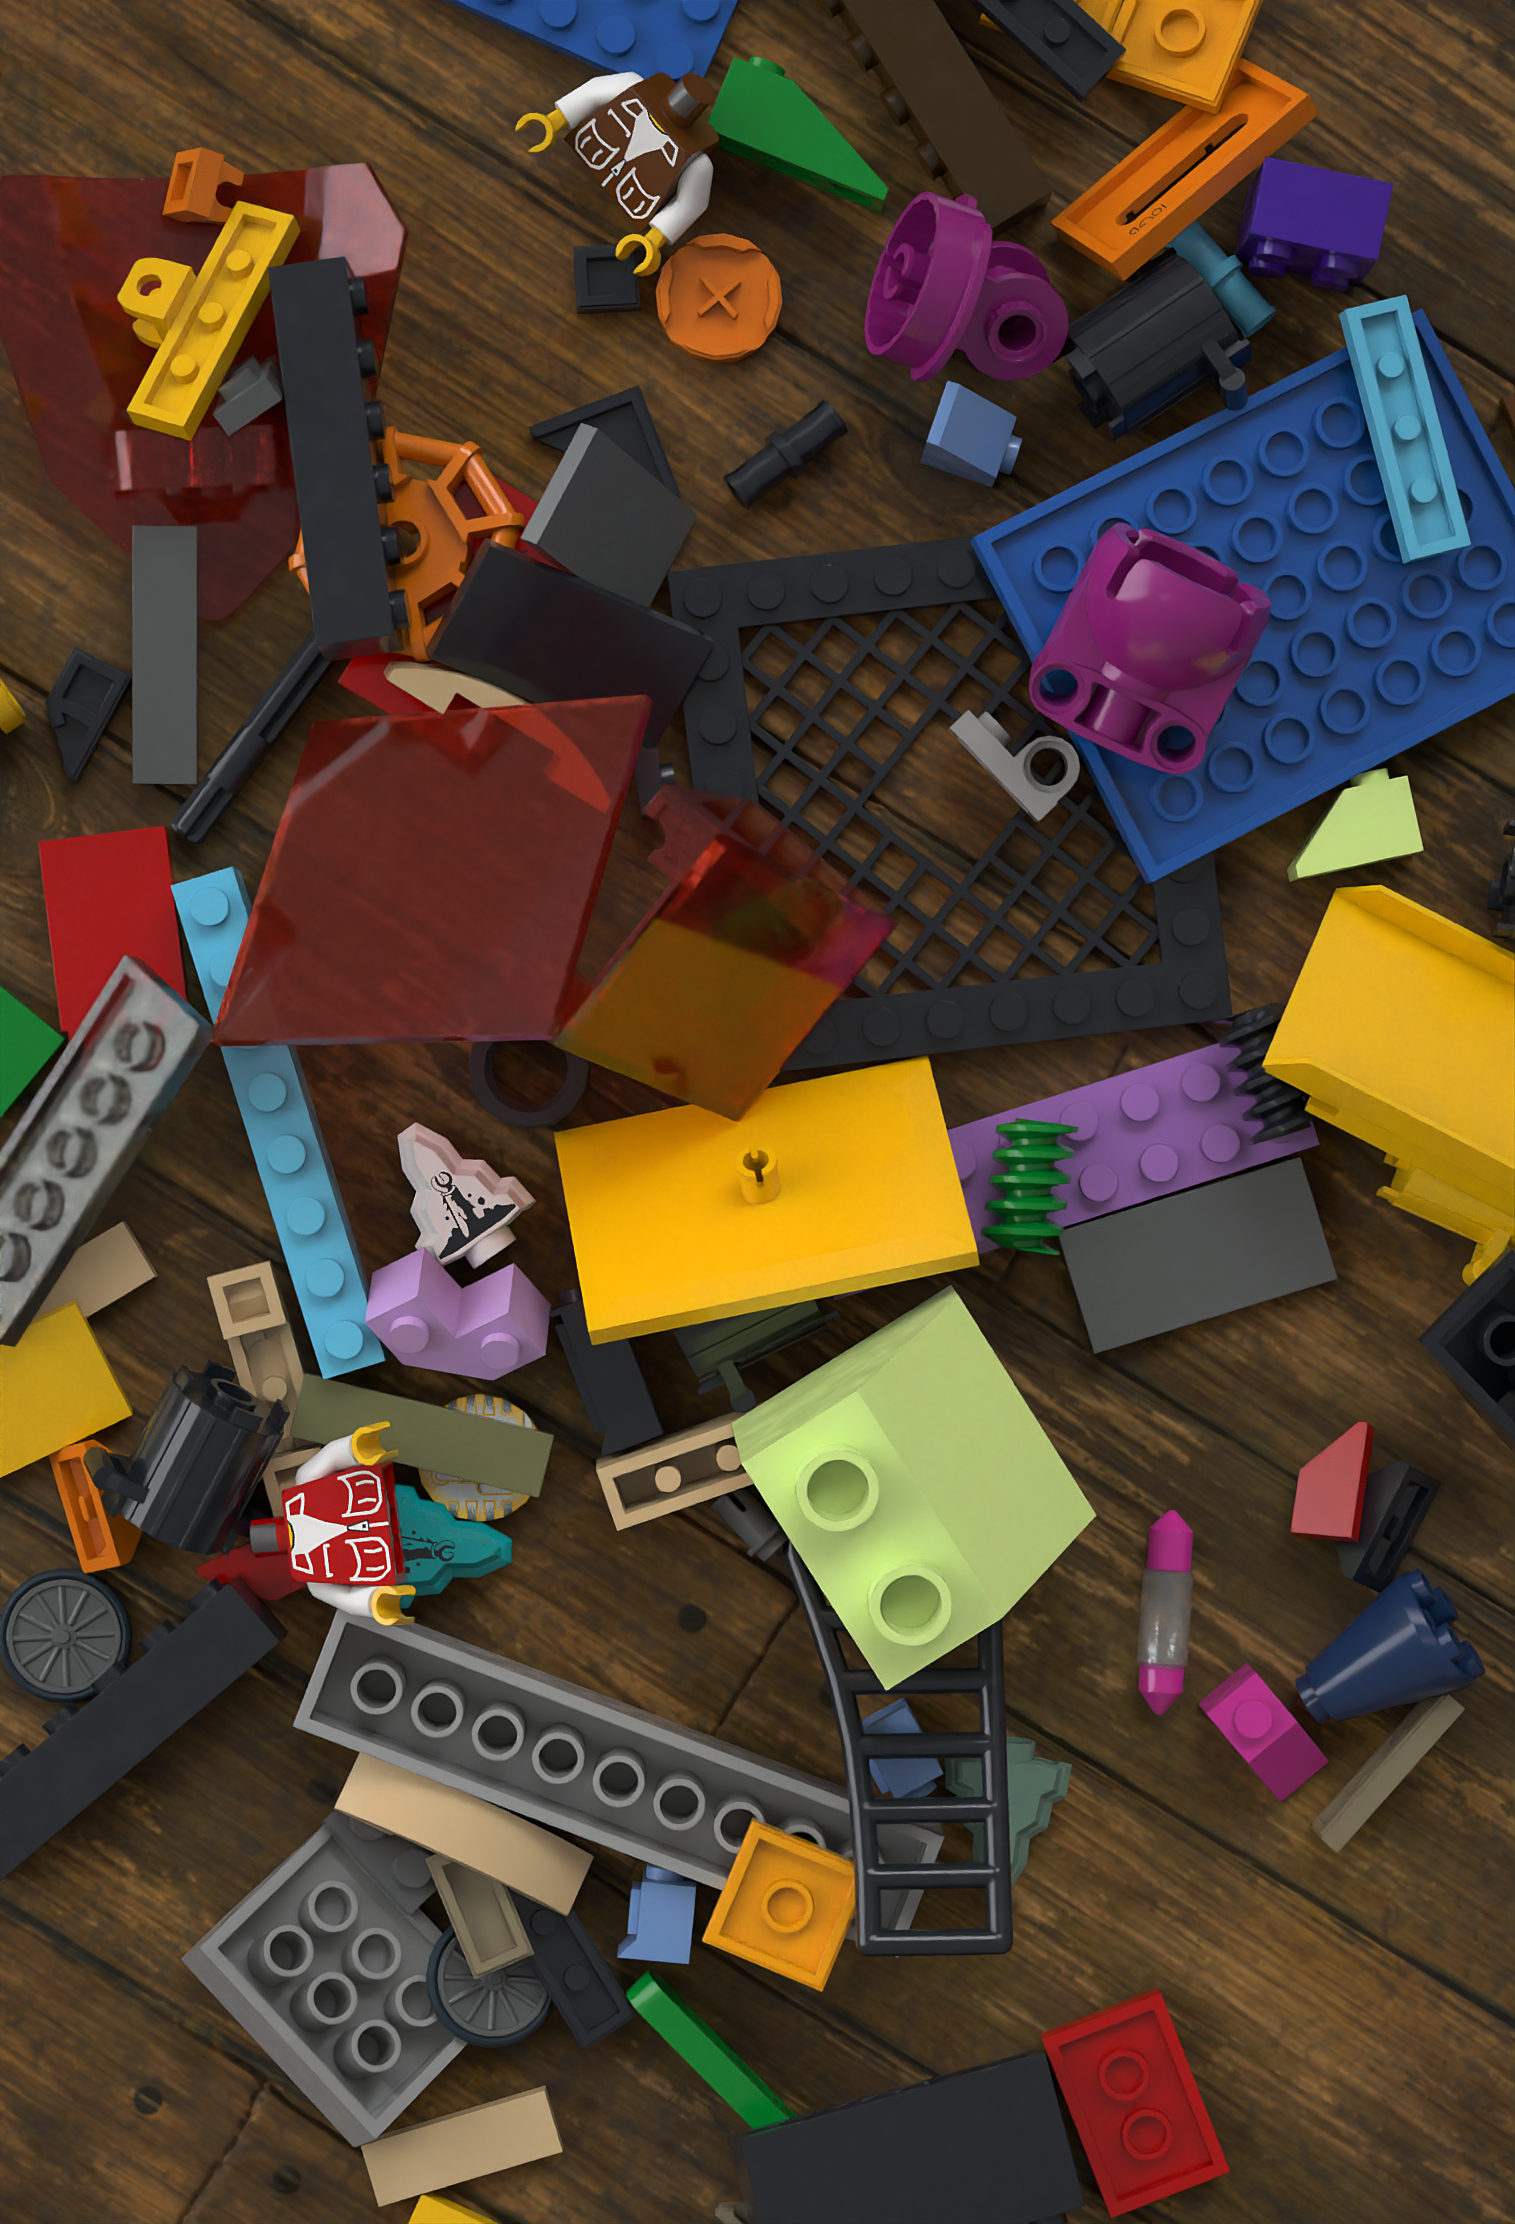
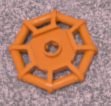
M396 426L387 427V439L377 441L380 464H390L395 486V502L385 503L388 527L397 526L399 530L404 528L410 535L420 532L421 540L416 544V552L409 557L403 555V565L393 566L396 590L406 589L412 617V628L402 629L404 650L394 651L393 653L412 656L417 663L432 660L426 648L443 618L442 616L426 626L424 609L449 592L459 588L472 562L471 548L473 540L492 536L491 540L515 550L518 535L525 530L524 515L516 513L482 458L483 449L477 444L468 441L461 445L398 432ZM406 459L445 467V469L436 481L426 479L427 482L412 479L409 475H404L403 462ZM463 480H466L487 516L467 520L452 495ZM300 531L295 555L288 558L290 573L298 575L309 594L302 532Z

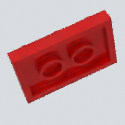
M1159 1988L1040 2034L1111 2218L1230 2172Z

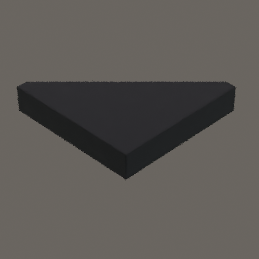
M639 385L529 427L533 440L564 454L581 423L598 428L674 495L681 499L680 491Z

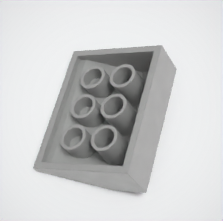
M324 1825L229 1911L181 1958L184 1964L353 2147L375 2140L468 2044L454 2036L442 2025L432 2009L427 1994L426 1973L429 1957L436 1942L443 1933L419 1907L411 1915L406 1916Z

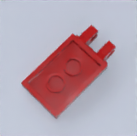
M157 826L38 842L61 1032L68 1033L70 1041L80 1039L84 1079L96 1081L116 1078L111 1035L144 1031L148 1071L158 1073L179 1070L174 1027L184 1026L183 1018L192 1017L179 912L171 890V885L175 884L168 828L166 826Z

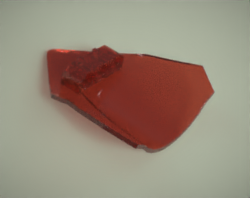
M371 164L329 165L297 170L244 174L242 186L231 188L219 184L215 196L219 204L224 207L233 209L237 201H242L295 217L301 231L283 265L346 256L355 276H365L370 295L371 315L361 316L364 339L373 338L377 351L379 377L369 378L372 401H375L409 230ZM4 175L0 180V335L50 482L131 558L132 525L199 527V617L212 621L229 617L298 542L301 531L284 394L281 401L230 436L227 435L213 415L220 396L218 390L191 441L135 425L127 412V408L159 349L148 346L140 341L133 329V323L138 318L125 312L117 298L135 262L143 258H160L190 266L197 278L224 225L195 221L185 223L162 215L171 178ZM159 281L147 282L142 286L140 294L149 296L152 290L161 288L162 283ZM271 288L228 371L253 355L259 363L272 354L280 362ZM222 380V382H221L219 388H220L223 384H225V381H224V380Z

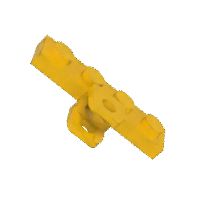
M237 201L197 278L190 266L160 258H143L135 262L117 298L125 312L138 318L133 323V329L140 341L148 346L159 349L127 408V412L135 425L189 441L192 440L271 288L268 268L284 264L301 231L293 215ZM159 281L162 283L161 288L152 290L149 296L140 294L142 286L147 282Z

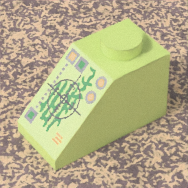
M1387 768L1360 773L1351 778L1352 788L1344 789L1334 795L1287 868L1289 882L1406 857L1424 851L1408 776L1389 779Z

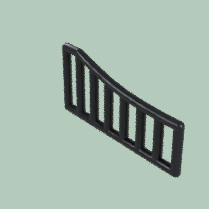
M790 1539L783 1543V1558L806 1616L826 1677L842 1746L853 1851L857 1950L866 1957L1003 1955L1008 1953L1013 1947L1014 1940L1002 1619L977 1634L978 1667L922 1668L886 1691L873 1669L848 1668L837 1632L848 1630L834 1608L827 1606L820 1586ZM979 1693L980 1732L864 1733L856 1695ZM981 1758L982 1797L874 1798L869 1760ZM983 1823L985 1862L879 1863L877 1825ZM986 1889L987 1928L882 1930L881 1890Z

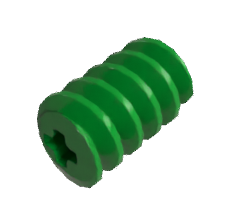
M1016 1118L1014 1122L996 1126L995 1133L1012 1142V1147L992 1152L991 1159L1006 1166L1008 1173L990 1176L988 1179V1185L1005 1193L1002 1199L985 1203L984 1210L1000 1218L1001 1223L981 1228V1236L1000 1247L1060 1255L1059 1251L1044 1244L1043 1240L1063 1234V1226L1047 1218V1213L1067 1209V1201L1052 1193L1051 1187L1069 1184L1071 1176L1056 1168L1054 1164L1057 1161L1074 1158L1075 1150L1059 1142L1058 1137L1078 1132V1127Z

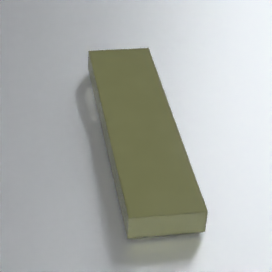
M308 1372L304 1374L289 1436L327 1445L331 1441L354 1434L361 1427L389 1421L391 1427L381 1430L379 1441L381 1447L386 1452L398 1449L399 1456L392 1459L393 1462L539 1498L555 1434L332 1378L323 1380V1376Z

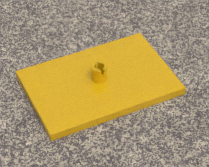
M928 1055L554 1132L588 1332L592 1345L980 1265L978 1250Z

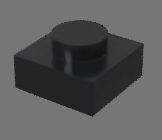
M657 748L632 752L642 821L668 817L665 802L678 800L672 762L660 764Z

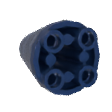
M1418 1568L1413 1572L1407 1571L1392 1581L1306 1665V1673L1296 1678L1295 1683L1307 1709L1314 1719L1322 1724L1331 1718L1340 1722L1461 1691L1473 1685L1474 1680L1484 1675L1486 1671L1471 1643L1468 1640L1460 1642L1451 1626L1453 1622L1459 1620L1452 1601L1441 1586L1433 1589L1426 1575Z

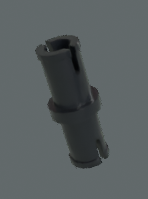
M821 400L815 408L783 433L773 431L765 438L766 446L730 474L724 475L723 481L743 508L749 510L756 501L790 476L793 479H797L806 472L804 464L840 436L843 437L847 434V427L836 410L827 401Z

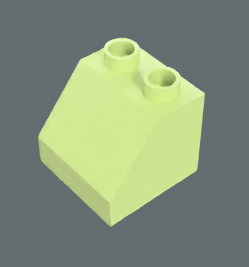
M951 1285L731 1423L742 1466L886 1691L1002 1619L1096 1516V1513Z

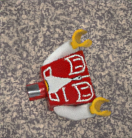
M389 1421L361 1427L352 1435L328 1443L297 1470L295 1486L282 1490L281 1498L284 1516L254 1519L250 1524V1540L255 1558L288 1555L292 1580L307 1582L308 1588L314 1597L351 1615L374 1618L379 1624L384 1626L413 1624L415 1617H405L400 1610L399 1603L402 1595L416 1594L414 1586L398 1585L407 1581L392 1459L399 1456V1451L396 1449L386 1452L381 1447L379 1441L381 1430L391 1427Z

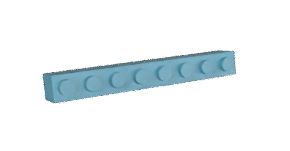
M229 867L171 885L323 1380L385 1361L391 1357L390 1350L365 1323L370 1292L369 1282L242 873L234 867Z

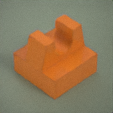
M202 147L177 152L162 215L185 223L195 221L225 225L233 209L219 204L215 196L217 186L219 184L231 188L242 186L244 173L223 161L225 155Z

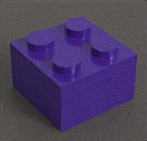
M1265 157L1249 185L1235 255L1241 262L1249 263L1247 269L1249 272L1259 276L1284 278L1286 272L1311 277V285L1330 291H1346L1348 285L1358 286L1378 260L1393 183Z

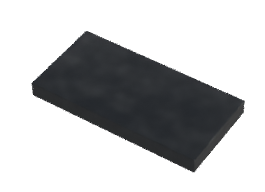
M485 537L431 638L426 651L430 659L642 747L655 749L714 642L708 633Z

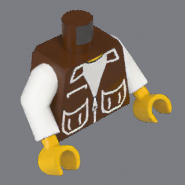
M634 72L595 77L555 102L556 110L547 116L540 113H529L517 122L515 128L517 132L526 129L535 121H541L545 125V140L528 150L534 153L549 151L558 139V131L567 126L571 132L566 135L564 140L641 233L652 228L644 237L638 234L625 236L616 247V257L623 261L630 256L637 246H645L646 258L633 272L638 276H648L657 271L661 262L659 249L665 243L672 246L708 207L714 169L710 159L719 146V136L702 115L714 101L713 89L698 74L686 73L677 84L668 74L663 72L647 79H643Z

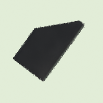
M76 646L45 704L64 760L63 765L66 775L79 782L132 685V677Z

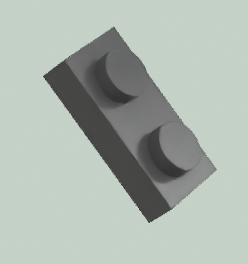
M272 354L259 363L253 355L228 371L223 378L225 384L218 389L220 396L213 415L227 435L230 436L281 401L284 390L281 366L277 357Z
M335 1809L321 1821L406 1916L411 1915L437 1890L425 1860L426 1857L436 1853L395 1834L391 1836Z

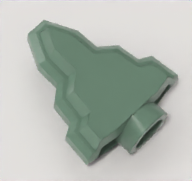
M1006 1736L1011 1883L1013 1888L1027 1865L1030 1839L1048 1828L1053 1803L1066 1798L1072 1764L1035 1757L1036 1742L1034 1740ZM944 1758L945 1788L956 1794L957 1797H982L981 1758ZM962 1823L973 1833V1862H985L983 1823Z

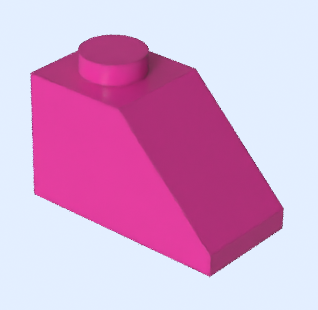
M1247 1663L1198 1703L1280 1802L1329 1762L1295 1718Z

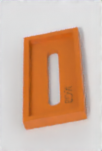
M1242 57L1238 62L1217 115L1186 105L1050 223L1061 241L1124 282L1263 163L1265 157H1270L1320 113L1309 94ZM1245 124L1131 223L1124 225L1128 221L1126 215L1130 211L1136 214L1206 154L1204 149L1210 144L1215 147L1234 129Z

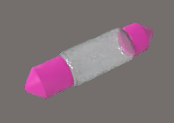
M1169 1510L1149 1527L1147 1562L1142 1574L1137 1663L1140 1665L1138 1690L1156 1715H1162L1183 1693L1184 1668L1188 1666L1194 1574L1191 1572L1193 1530L1175 1510Z

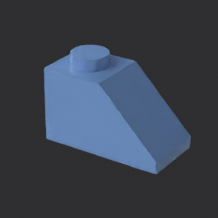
M947 381L920 463L992 488L998 471L1010 475L1023 439L1011 435L1017 417L962 385Z

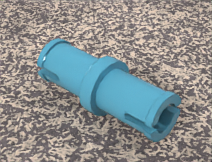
M1198 219L1165 246L1169 249L1174 247L1177 251V256L1185 258L1203 277L1222 304L1228 317L1240 329L1244 338H1249L1256 333L1277 312L1274 306H1270L1240 271L1243 263L1236 255L1228 257L1198 223Z

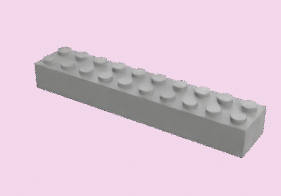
M338 1608L293 1724L295 1728L719 1890H723L752 1818L853 1860L847 1788L417 1623L384 1626L379 1624L374 1618L351 1615ZM877 1825L879 1863H935L944 1839L941 1825ZM881 1890L882 1930L909 1929L924 1890ZM854 1915L845 1938L856 1942Z

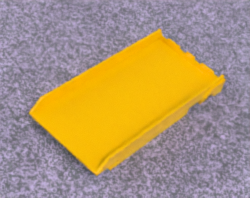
M1382 885L1336 888L1261 1067L1265 1068V1072L1311 1095L1304 1109L1305 1111L1515 1218V954Z

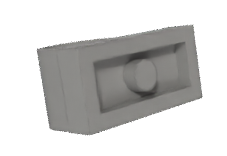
M967 710L948 729L1035 822L1040 821L1058 804L1057 801L1071 789L1078 779L1080 770L1078 754L1073 746L1062 738L1054 736L1037 738L1013 757L1004 748L1012 738L986 711L977 719ZM1039 750H1054L1063 758L1065 773L1059 783L1052 786L1041 785L1031 775V759Z

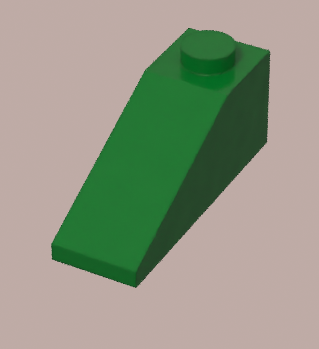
M752 56L749 62L734 57L708 120V123L719 136L718 149L882 214L889 188L793 80L784 77L786 71L776 63L761 57Z

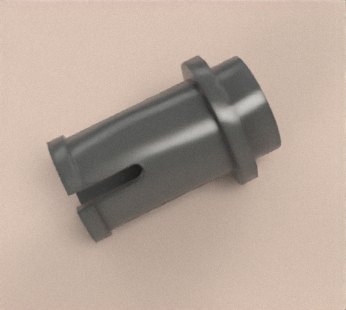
M745 1487L726 1493V1495L723 1494L710 1507L750 1547L746 1552L750 1557L756 1553L765 1562L789 1539L779 1522Z

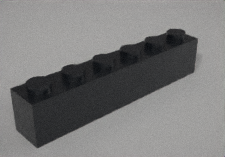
M346 256L269 267L316 647L327 662L404 650L402 629L412 628V617L406 589L396 590L393 566L403 565L404 557L399 529L397 526L388 527L385 503L395 502L396 496L390 464H380L377 441L387 439V425L381 400L372 401L369 378L379 377V363L373 338L364 339L361 316L371 315V302L365 276H355Z
M239 1574L225 1586L215 1577L187 1601L189 1606L195 1611L178 1627H175L167 1618L138 1643L146 1654L129 1669L118 1660L90 1684L98 1695L81 1710L71 1701L41 1726L49 1737L32 1752L23 1742L0 1761V1881L288 1634V1630Z

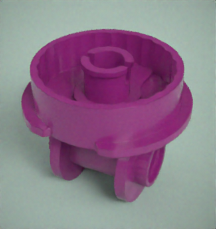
M927 191L914 198L895 224L882 251L872 280L865 314L864 330L867 348L874 355L911 367L910 377L920 383L927 382L933 378L946 364L956 348L965 351L970 362L979 371L990 377L1001 380L1024 379L1039 373L1049 366L1061 352L1067 338L1068 314L1066 307L1057 291L1050 285L1048 274L1041 261L1033 252L1019 244L1007 241L992 242L993 232L991 225L985 222L982 212L976 209L978 200L968 194H963L957 199L952 200Z

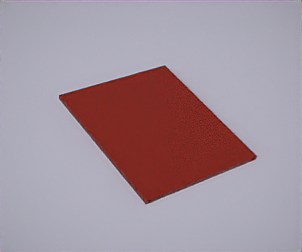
M648 695L449 710L445 711L444 714L437 711L313 721L209 1041L217 1047L555 1040L654 701Z

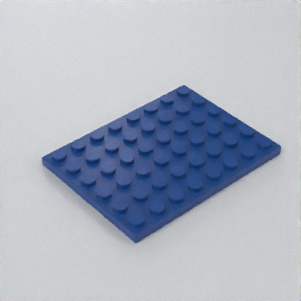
M1422 308L1412 313V318L1468 530L1470 546L1461 550L1403 564L1347 347L1249 396L1247 404L1242 409L1232 411L1226 408L970 540L1032 663L1042 651L1096 542L1118 522L1127 523L1136 531L1150 529L1194 547L1233 569L1238 574V584L1243 582L1256 585L1271 601L1269 624L1208 738L1204 757L1196 768L1182 774L1163 772L1132 761L1067 729L1146 885L1515 693V490ZM1063 669L1051 670L1041 679L1045 688L1056 694L1067 693L1077 684L1074 675ZM1175 725L1164 729L1158 739L1165 747L1175 750L1189 745L1194 735L1186 727Z

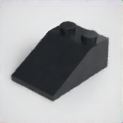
M1507 1248L1432 1323L1417 1341L1477 1415L1515 1453V1253Z

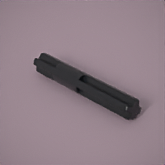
M314 628L172 819L171 825L189 841L195 844L204 842L337 661L327 662L318 650L315 642Z

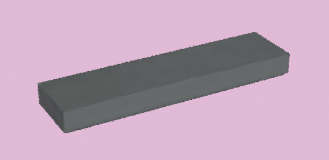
M132 525L133 783H199V527Z

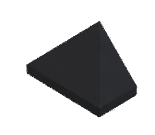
M1402 1461L1368 1474L1358 1543L1335 1541L1342 1575L1381 1593L1392 1582L1442 1482Z

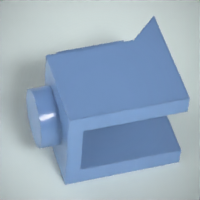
M904 1697L862 1719L864 1733H923ZM937 1758L869 1760L871 1775L881 1793L884 1794L891 1790L894 1798L924 1797L937 1787L933 1779L944 1774Z
M647 1863L646 1871H643L642 1882L632 1881L627 1934L630 1935L618 1945L617 1957L689 1964L697 1881Z

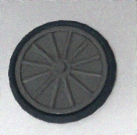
M59 1568L44 1571L27 1579L12 1593L4 1605L0 1616V1657L7 1672L21 1688L33 1696L49 1702H78L97 1695L90 1684L118 1660L126 1665L131 1651L132 1627L129 1613L121 1597L109 1584L90 1573L85 1574L79 1569Z
M452 1925L438 1939L429 1957L426 1982L427 1994L432 2009L446 2029L457 2038L469 2044L495 2048L509 2046L522 2041L539 2029L550 2015L554 2006L527 1958H523L474 1980Z

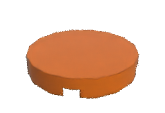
M726 233L699 236L680 248L662 267L656 288L659 322L670 342L691 358L712 364L740 361L760 350L776 329L782 309L780 277L769 259L749 240Z

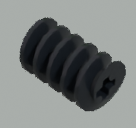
M1270 1003L1212 1022L1232 1024L1233 1029L1220 1038L1218 1043L1221 1048H1239L1241 1053L1226 1064V1069L1228 1072L1248 1074L1249 1078L1233 1091L1236 1097H1253L1256 1100L1254 1105L1241 1114L1243 1121L1263 1122L1264 1128L1249 1138L1250 1145L1311 1127L1310 1122L1317 1117L1304 1110L1308 1101H1303L1302 1097L1307 1093L1265 1072V1068L1261 1067L1288 1003Z

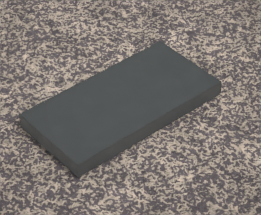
M1301 1157L1288 1159L1065 1228L1063 1234L1057 1236L1094 1354L1338 1279Z

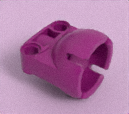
M1118 522L1096 542L1042 651L1033 661L1029 681L1030 699L1036 709L1070 731L1132 761L1171 774L1187 773L1196 768L1203 759L1206 742L1269 624L1272 603L1256 585L1243 582L1238 584V574L1233 569L1194 547L1150 529L1136 531L1127 523ZM1063 669L1074 675L1077 684L1067 693L1056 694L1048 691L1043 686L1041 679L1051 670ZM1179 725L1186 727L1193 733L1194 738L1189 745L1182 749L1174 750L1167 748L1158 739L1162 731L1170 726Z

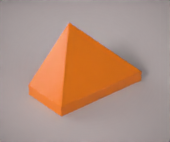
M94 1439L66 1446L48 1455L82 1571L85 1574L130 1563L143 1530L130 1521H127L119 1512L116 1517L108 1515L101 1500L104 1490L98 1489L93 1484L84 1465L83 1457L87 1450L92 1447H102L107 1452H114Z

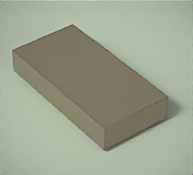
M433 1854L425 1858L474 1980L534 1954L506 1885L439 1854Z

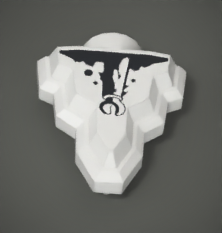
M417 1122L397 1135L402 1170L416 1190L410 1212L421 1232L415 1245L417 1250L425 1247L443 1268L447 1264L465 1256L472 1268L475 1269L516 1240V1237L507 1225L522 1211L529 1209L536 1200L515 1176L500 1178L484 1160L463 1159L447 1138Z

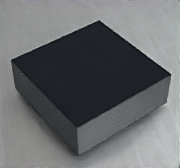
M618 244L573 247L577 315L641 311L639 276L633 273L638 266L637 247L623 261L616 257V247Z

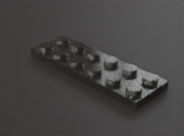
M124 955L0 1152V1345L16 1347L217 1031L142 959Z

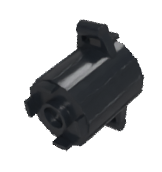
M1171 247L1151 261L1149 259L1128 277L1126 281L1131 282L1130 284L1069 324L1065 344L1059 355L1052 362L1054 363L1065 356L1071 367L1068 370L1070 379L1083 399L1082 402L1077 404V408L1094 429L1108 421L1110 437L1113 441H1116L1123 435L1129 437L1207 383L1222 397V402L1227 409L1232 411L1242 409L1247 404L1248 394L1245 375L1240 369L1253 360L1250 342L1247 338L1242 341L1239 340L1237 332L1222 304L1203 277L1185 258L1177 256V251L1174 247Z
M815 1300L674 1328L672 1330L702 1385L697 1388L699 1396L726 1384L731 1393L730 1403L733 1409L740 1413H746L753 1409L756 1396L755 1392L745 1385L739 1370L826 1328L827 1323L839 1318L840 1314L836 1309L822 1316Z
M209 1360L202 1373L193 1372L187 1366L181 1365L179 1371L172 1374L130 1457L107 1452L102 1447H92L84 1454L83 1462L93 1484L98 1489L104 1490L101 1500L109 1516L116 1517L119 1512L127 1521H130L151 1537L184 1551L205 1555L222 1552L229 1555L239 1535L250 1537V1524L252 1520L271 1517L264 1503L249 1500L285 1433L283 1432L284 1424L290 1415L287 1405L283 1400L277 1399L273 1408L270 1409L268 1405L258 1400L249 1391L232 1383L237 1371L223 1364Z

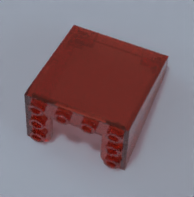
M663 784L643 811L652 819L658 820L665 829L666 840L663 848L655 849L647 860L672 881L593 982L574 966H562L555 975L558 980L548 984L539 981L527 970H517L497 997L551 1045L725 1118L739 1122L899 923L758 802Z

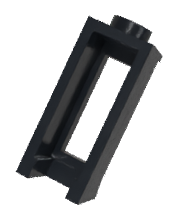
M579 1285L558 1293L562 1305L552 1308L549 1313L551 1318L561 1315L563 1322L556 1324L555 1328L595 1435L601 1432L605 1433L602 1455L606 1456L662 1435L664 1428L630 1338L592 1345L588 1332L581 1286Z

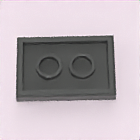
M581 423L529 520L521 539L558 569L649 608L698 514L598 428Z

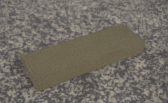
M1449 1694L1419 1701L1311 1823V1828L1338 1853L1465 1708Z

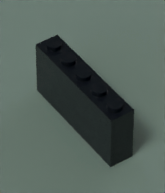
M1025 2051L727 2136L749 2224H1065L1068 2222L1067 2211L1085 2206L1044 2052Z

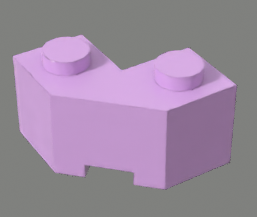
M423 1247L372 1273L365 1323L403 1365L495 1380L546 1355L551 1304L515 1263L461 1288L431 1253Z

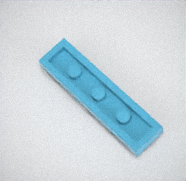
M1407 295L1345 309L1339 314L1403 564L1461 550L1470 546L1468 530Z

